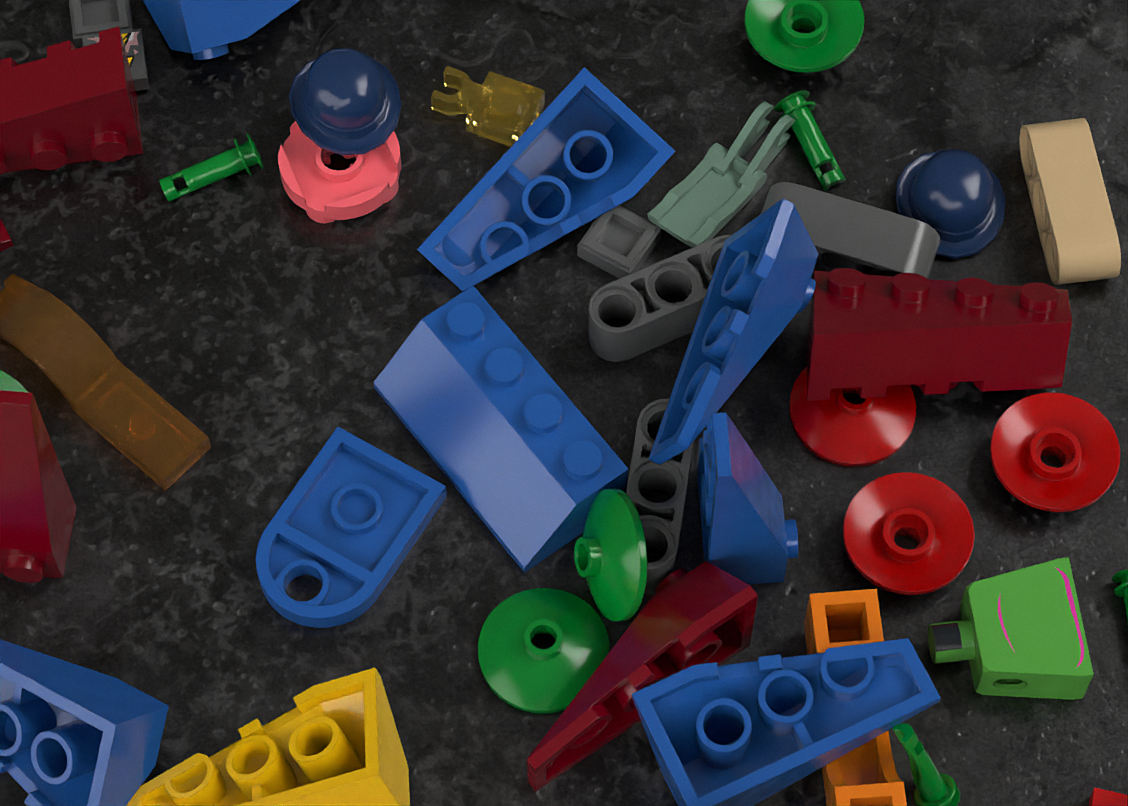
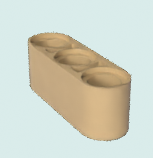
M1085 118L1022 125L1019 137L1020 157L1051 281L1055 285L1118 277L1121 268L1120 244L1088 122Z

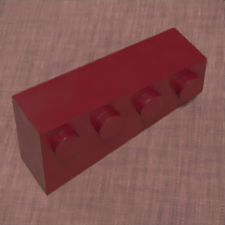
M120 26L98 32V43L75 49L70 40L47 46L46 58L25 64H17L12 57L0 60V175L6 172L35 168L54 170L65 164L92 160L113 162L125 156L143 154L137 94Z
M838 268L830 272L814 271L813 279L816 281V287L811 298L807 333V401L830 400V391L836 388L858 387L860 398L886 397L887 386L915 384L921 388L924 395L948 394V391L956 387L959 382L973 381V384L982 392L1062 387L1072 327L1068 290L1056 289L1051 285L1038 282L1027 283L1023 286L991 284L980 278H964L959 281L932 280L916 273H901L894 277L866 275L851 268Z

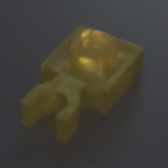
M446 66L443 72L444 86L455 88L459 92L453 95H446L434 90L431 96L432 110L447 115L467 114L466 131L510 147L534 123L545 104V90L491 71H489L483 85L472 82L465 72Z

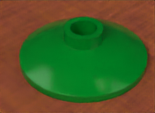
M748 0L745 11V29L751 45L770 63L794 72H818L842 63L855 51L863 34L864 13L859 0ZM807 29L811 33H799L795 30Z
M605 489L597 494L588 511L583 537L576 541L574 548V561L577 572L581 577H586L588 587L598 609L611 621H626L635 615L642 602L647 579V548L642 522L634 503L620 489Z
M553 588L529 589L505 599L487 617L478 641L479 666L491 690L507 704L522 711L539 714L564 711L609 653L608 634L596 611L576 595ZM547 633L552 635L556 642L548 649H538L531 643V640L537 634Z

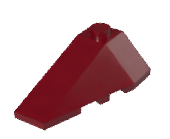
M0 390V573H4L10 579L26 583L39 582L43 577L63 579L76 505L33 393Z
M707 561L690 572L682 568L662 580L655 589V595L652 596L527 758L528 782L535 792L641 720L632 699L633 693L693 665L717 662V666L723 665L751 645L758 595L753 588Z

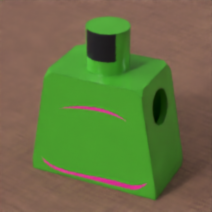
M1069 557L1058 558L973 582L966 586L960 604L961 621L928 625V645L932 662L936 664L969 660L974 690L981 695L1069 700L1083 699L1094 675Z

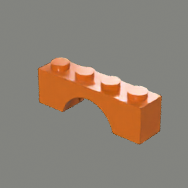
M877 589L809 594L804 620L807 654L824 653L828 648L884 641ZM889 731L822 767L827 806H907L904 781L899 778L895 768Z

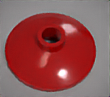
M807 367L800 373L790 395V420L800 441L816 456L841 466H869L893 456L908 440L916 417V402L910 385L887 386L886 397L865 398L866 400L861 404H851L843 396L846 393L858 394V387L831 389L830 400L807 401Z
M1039 393L1025 397L1011 405L999 418L990 444L992 465L1002 485L1023 503L1050 512L1074 511L1096 502L1113 484L1120 465L1121 453L1118 437L1108 419L1088 402L1063 393ZM1046 455L1055 456L1061 461L1063 466L1060 468L1050 467L1041 461V457Z
M892 473L879 477L865 485L849 504L843 524L845 549L854 567L874 585L897 594L920 595L945 587L954 581L964 570L974 546L973 520L963 500L943 482L919 473ZM906 535L912 537L918 546L915 549H903L896 545L894 540L899 536Z

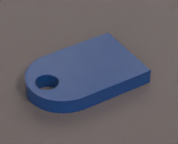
M337 427L267 525L259 540L256 552V569L261 589L267 601L286 619L307 627L328 628L339 626L361 616L378 599L447 498L446 486L344 429ZM309 575L321 581L323 586L320 593L311 600L296 601L286 594L289 583L299 576Z

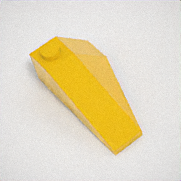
M371 668L308 688L293 697L297 705L295 708L264 726L257 718L238 729L242 737L241 739L214 755L208 757L207 755L196 753L141 785L127 806H410L408 764L379 672L376 668Z

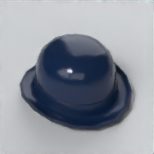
M334 48L319 55L317 59L308 62L293 78L289 92L291 113L302 133L318 147L339 155L365 154L384 144L398 125L402 107L398 84L387 67L363 52L351 48Z
M948 149L922 154L904 167L896 182L895 204L898 214L924 222L937 231L940 235V245L936 253L938 256L958 259L978 254L995 240L1004 222L1006 198L999 179L980 158L968 151Z

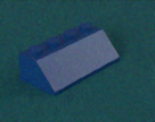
M471 286L422 318L373 382L374 389L524 573L584 532L588 511L599 492L605 489H620L625 493L627 491L629 472L627 466L474 286Z

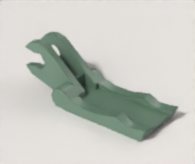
M764 101L751 114L730 149L728 150L719 143L713 144L696 168L682 182L669 190L663 200L647 213L649 221L691 248L711 240L762 188L767 179V174L764 171L791 137L786 131L795 122V119L789 115H784L780 118L751 163L743 158L765 132L770 123L765 117L774 108L768 102Z

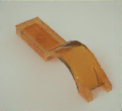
M13 273L3 281L5 288L0 292V339H4L33 361L60 390L77 415L165 491L211 448L208 436L124 366L96 332L69 306L48 291Z

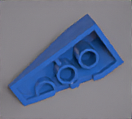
M143 0L170 49L191 53L194 60H206L227 54L229 52L228 43L248 38L300 1Z
M584 67L421 244L417 251L464 292L471 286L482 282L633 198L673 155L675 150Z
M784 198L724 241L648 460L661 465L688 449L705 428L712 413H717L796 313L802 312L810 302L816 287V281L811 276L819 254L795 204Z
M726 412L712 413L707 423V430L703 431V438H700L698 441L696 463L704 562L707 561L747 584L784 582L787 560L798 558L796 520L784 519L782 495Z
M909 638L828 648L824 653L781 658V654L758 657V661L717 666V662L693 665L632 694L633 702L661 772L678 806H754L892 729L895 725L901 724L935 705L941 699Z
M0 639V774L7 771L29 794L24 801L27 806H126L156 766L169 705L118 678Z

